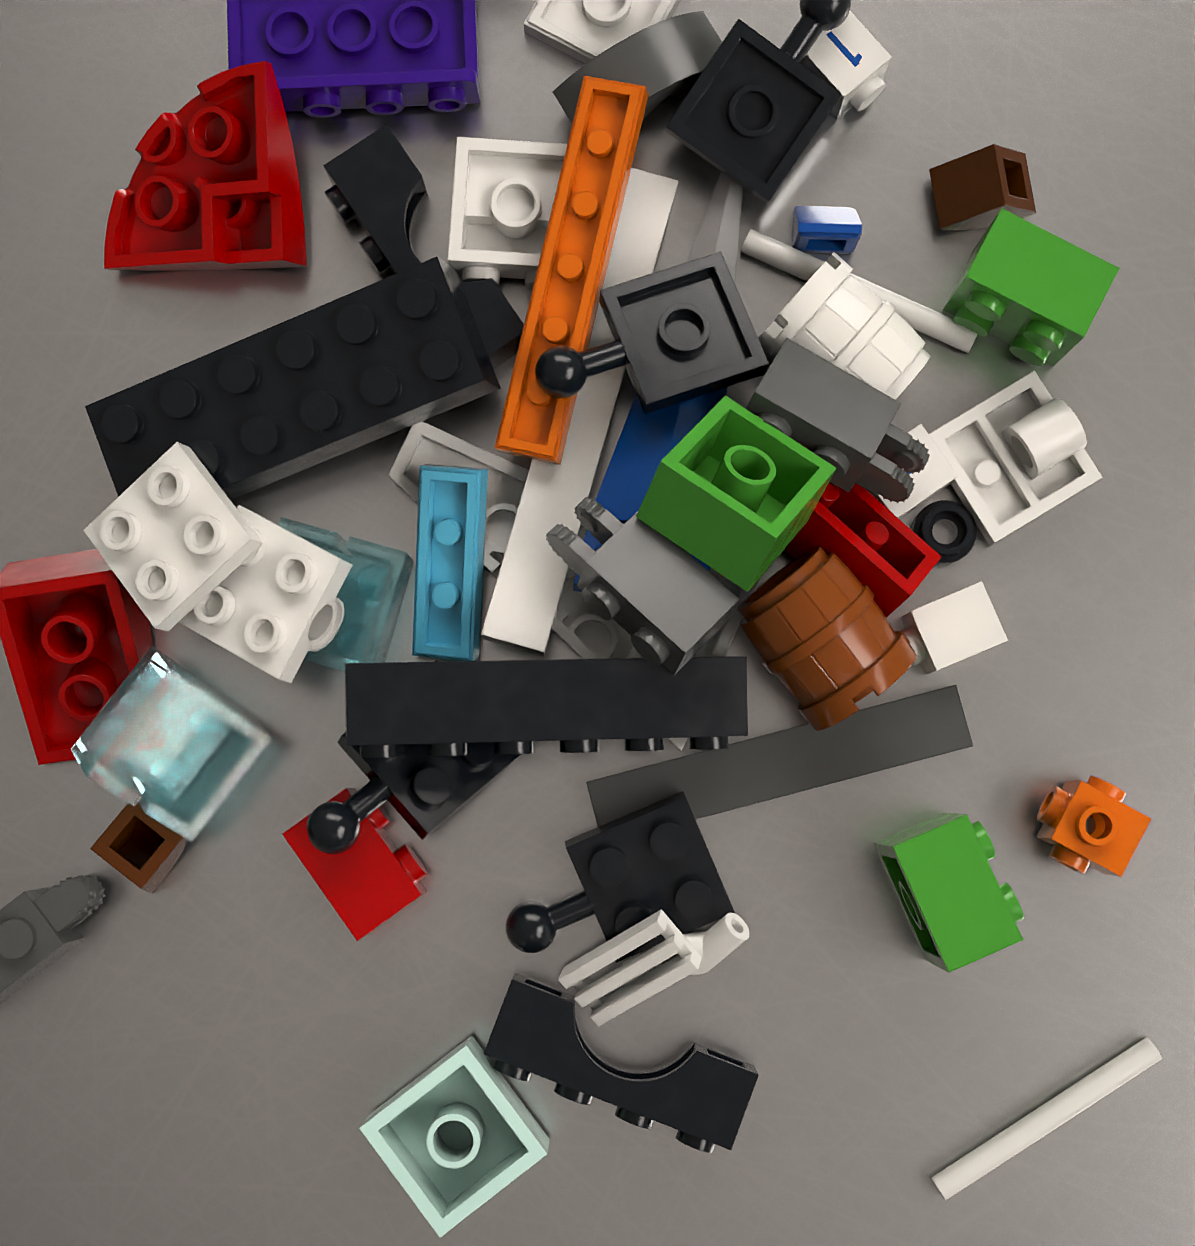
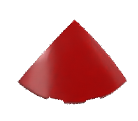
M267 61L245 64L220 72L200 82L197 85L200 94L185 104L177 113H162L136 146L135 151L140 154L141 160L132 175L129 186L126 189L117 190L113 197L105 237L104 269L196 271L307 266L300 182L289 125L272 64Z

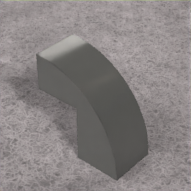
M704 11L671 17L651 25L605 50L568 77L553 91V94L572 124L584 76L646 86L649 93L644 113L645 117L668 96L687 94L722 41Z

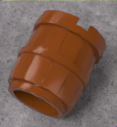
M821 546L805 552L780 569L748 595L737 608L743 617L739 624L762 657V664L770 674L776 675L787 690L800 702L797 708L798 711L816 731L830 728L859 711L860 709L855 704L856 702L866 697L872 691L877 696L882 694L909 669L917 658V654L904 633L893 630L888 619L873 600L875 595L869 587L862 585L850 569L833 552L826 554Z

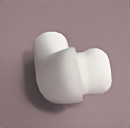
M728 913L709 930L691 931L683 934L702 957L699 969L690 975L709 972L749 938V928L740 916L735 913ZM678 953L666 959L665 961L659 963L655 967L657 968L660 965L678 956Z

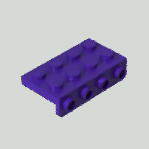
M227 0L228 69L261 61L271 63L285 112L303 111L312 117L326 118L340 114L341 109L366 108L368 112L373 114L391 115L401 112L405 106L428 105L430 109L435 111L454 112L464 109L466 104L480 103L476 0Z

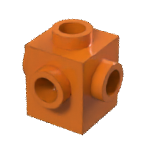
M1090 776L1087 783L1083 781H1065L1062 789L1054 786L1050 790L1037 814V820L1042 822L1043 825L1036 837L1053 846L1048 855L1050 858L1078 873L1085 874L1088 866L1103 874L1122 877L1151 818L1122 803L1126 795L1123 790L1098 777ZM1088 819L1089 827L1086 831V820Z

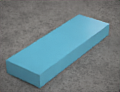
M434 464L421 465L419 468L412 656L459 661H475L479 658L488 469Z

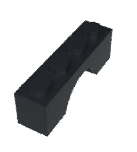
M386 124L323 165L332 183V187L324 191V193L345 224L353 218L356 219L367 236L359 242V245L376 271L381 274L390 269L394 275L421 263L411 249V228L414 217L428 194L421 173ZM493 278L479 281H460L493 369L517 354L524 324Z
M517 973L514 974L484 1051V1055L496 1059L493 1065L495 1070L509 1077L527 1082L530 1080L532 1073L556 1082L555 1093L583 1105H590L593 1097L617 1106L615 1116L641 1128L651 1129L654 1121L678 1130L676 1135L678 1141L694 1149L707 1153H712L715 1145L728 1150L732 1149L759 1076L754 1065L694 1042L679 1058L664 1067L642 1072L616 1068L600 1059L584 1041L577 1025L574 995Z

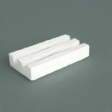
M661 909L563 967L558 980L565 989L571 986L576 989L577 993L574 999L582 1008L589 1004L593 1009L590 1018L599 1027L697 971L702 957ZM660 934L666 939L646 952L639 953L626 960L620 967L594 982L588 977ZM678 953V956L674 957L673 959L653 969L652 971L627 984L626 986L620 988L619 990L608 995L607 997L604 996L607 993L613 991L614 989L620 987L621 985L627 983L633 978L639 976L640 974L646 972L647 970L653 968L654 966L658 965L659 963L665 961L666 959Z

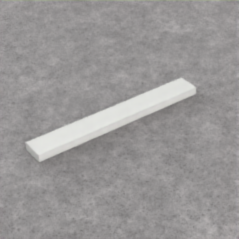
M631 168L603 289L654 272L677 191L678 180ZM600 303L588 349L615 341ZM625 365L587 377L584 386L577 393L561 464L532 459L482 629L481 639L544 656L569 570V566L548 545L549 542L546 540V534L557 524H563V526H567L577 536L579 535L581 522L576 518L577 515L574 513V508L585 497L589 498L626 370Z

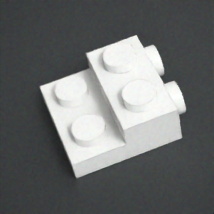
M457 137L448 264L456 270L458 275H462L463 282L493 278L497 286H499L500 278L525 279L524 287L532 291L567 144Z

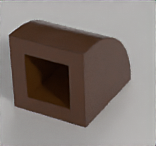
M992 144L929 169L939 228L942 230H971L989 227L1001 208L1020 218L1036 213L1026 154L1023 152Z
M132 797L90 849L140 889L154 893L179 859L187 839Z

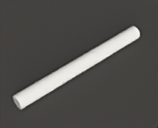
M750 229L741 249L742 253L805 281H808L825 262L753 229ZM849 273V275L864 284L883 301L889 300L896 307L895 312L914 330L969 353L977 333L955 323L948 316Z
M1145 1037L931 1177L933 1183L945 1201L1162 1060L1159 1051L1150 1039Z

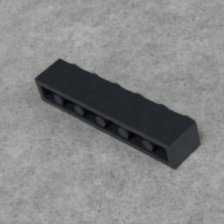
M692 657L675 675L662 664L655 666L644 658L345 663L347 746L360 745L361 758L400 757V744H427V756L467 755V743L494 742V754L506 755L534 753V741H560V752L562 753L599 752V740L625 739V751L664 750V738L688 737L689 749H728L729 736H748L747 657Z

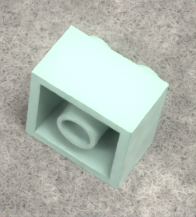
M472 1035L369 1114L359 1128L439 1237H442L546 1156L550 1142L549 1137L502 1074L493 1068V1062L487 1055H484V1050Z

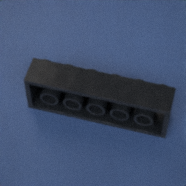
M437 256L85 406L118 497L176 442H179L192 449L227 497L232 500L501 389L458 274L453 267Z

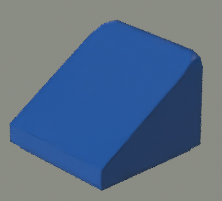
M795 206L792 231L793 248L804 253L833 254L835 252L836 254H851L854 252L862 235V223L854 208Z

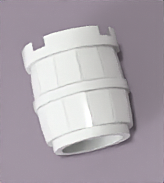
M833 252L758 339L769 364L773 362L786 338L896 400L922 370L931 356L923 349L925 345L924 340L895 312L896 307L887 299L883 301L864 284L849 275L853 268Z

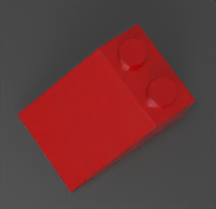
M92 549L7 563L0 572V638L38 765L163 746L165 738L150 621L99 551Z

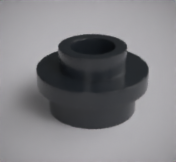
M941 500L927 505L918 513L912 526V531L941 556V559L937 562L938 564H949L962 559L970 552L976 540L977 529L974 518L964 506L953 501ZM944 522L951 526L954 533L951 543L941 544L935 540L932 533L935 523Z

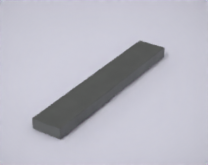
M952 685L861 709L845 720L824 730L816 731L808 723L728 744V749L705 750L587 781L586 784L598 827L682 791L696 820L973 746L957 685Z

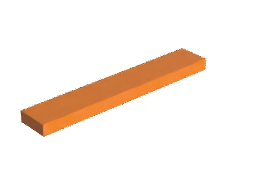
M590 76L583 77L494 448L499 452L558 465L561 464L577 393L568 398H555L547 395L536 381L535 367L541 354L554 346H568L578 352L588 350L599 305L600 290L603 289L649 96L646 86Z

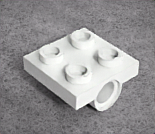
M1035 370L929 434L958 474V477L950 484L965 508L971 513L989 546L1103 478L1084 449L1087 439L1079 419L1063 400L1051 397Z
M176 442L83 530L153 627L164 631L172 629L263 544L192 449L179 442Z
M238 505L237 510L263 544L184 616L179 623L273 677L292 683L307 652H318L325 648L339 631L344 617V605L336 596L353 565L263 516Z

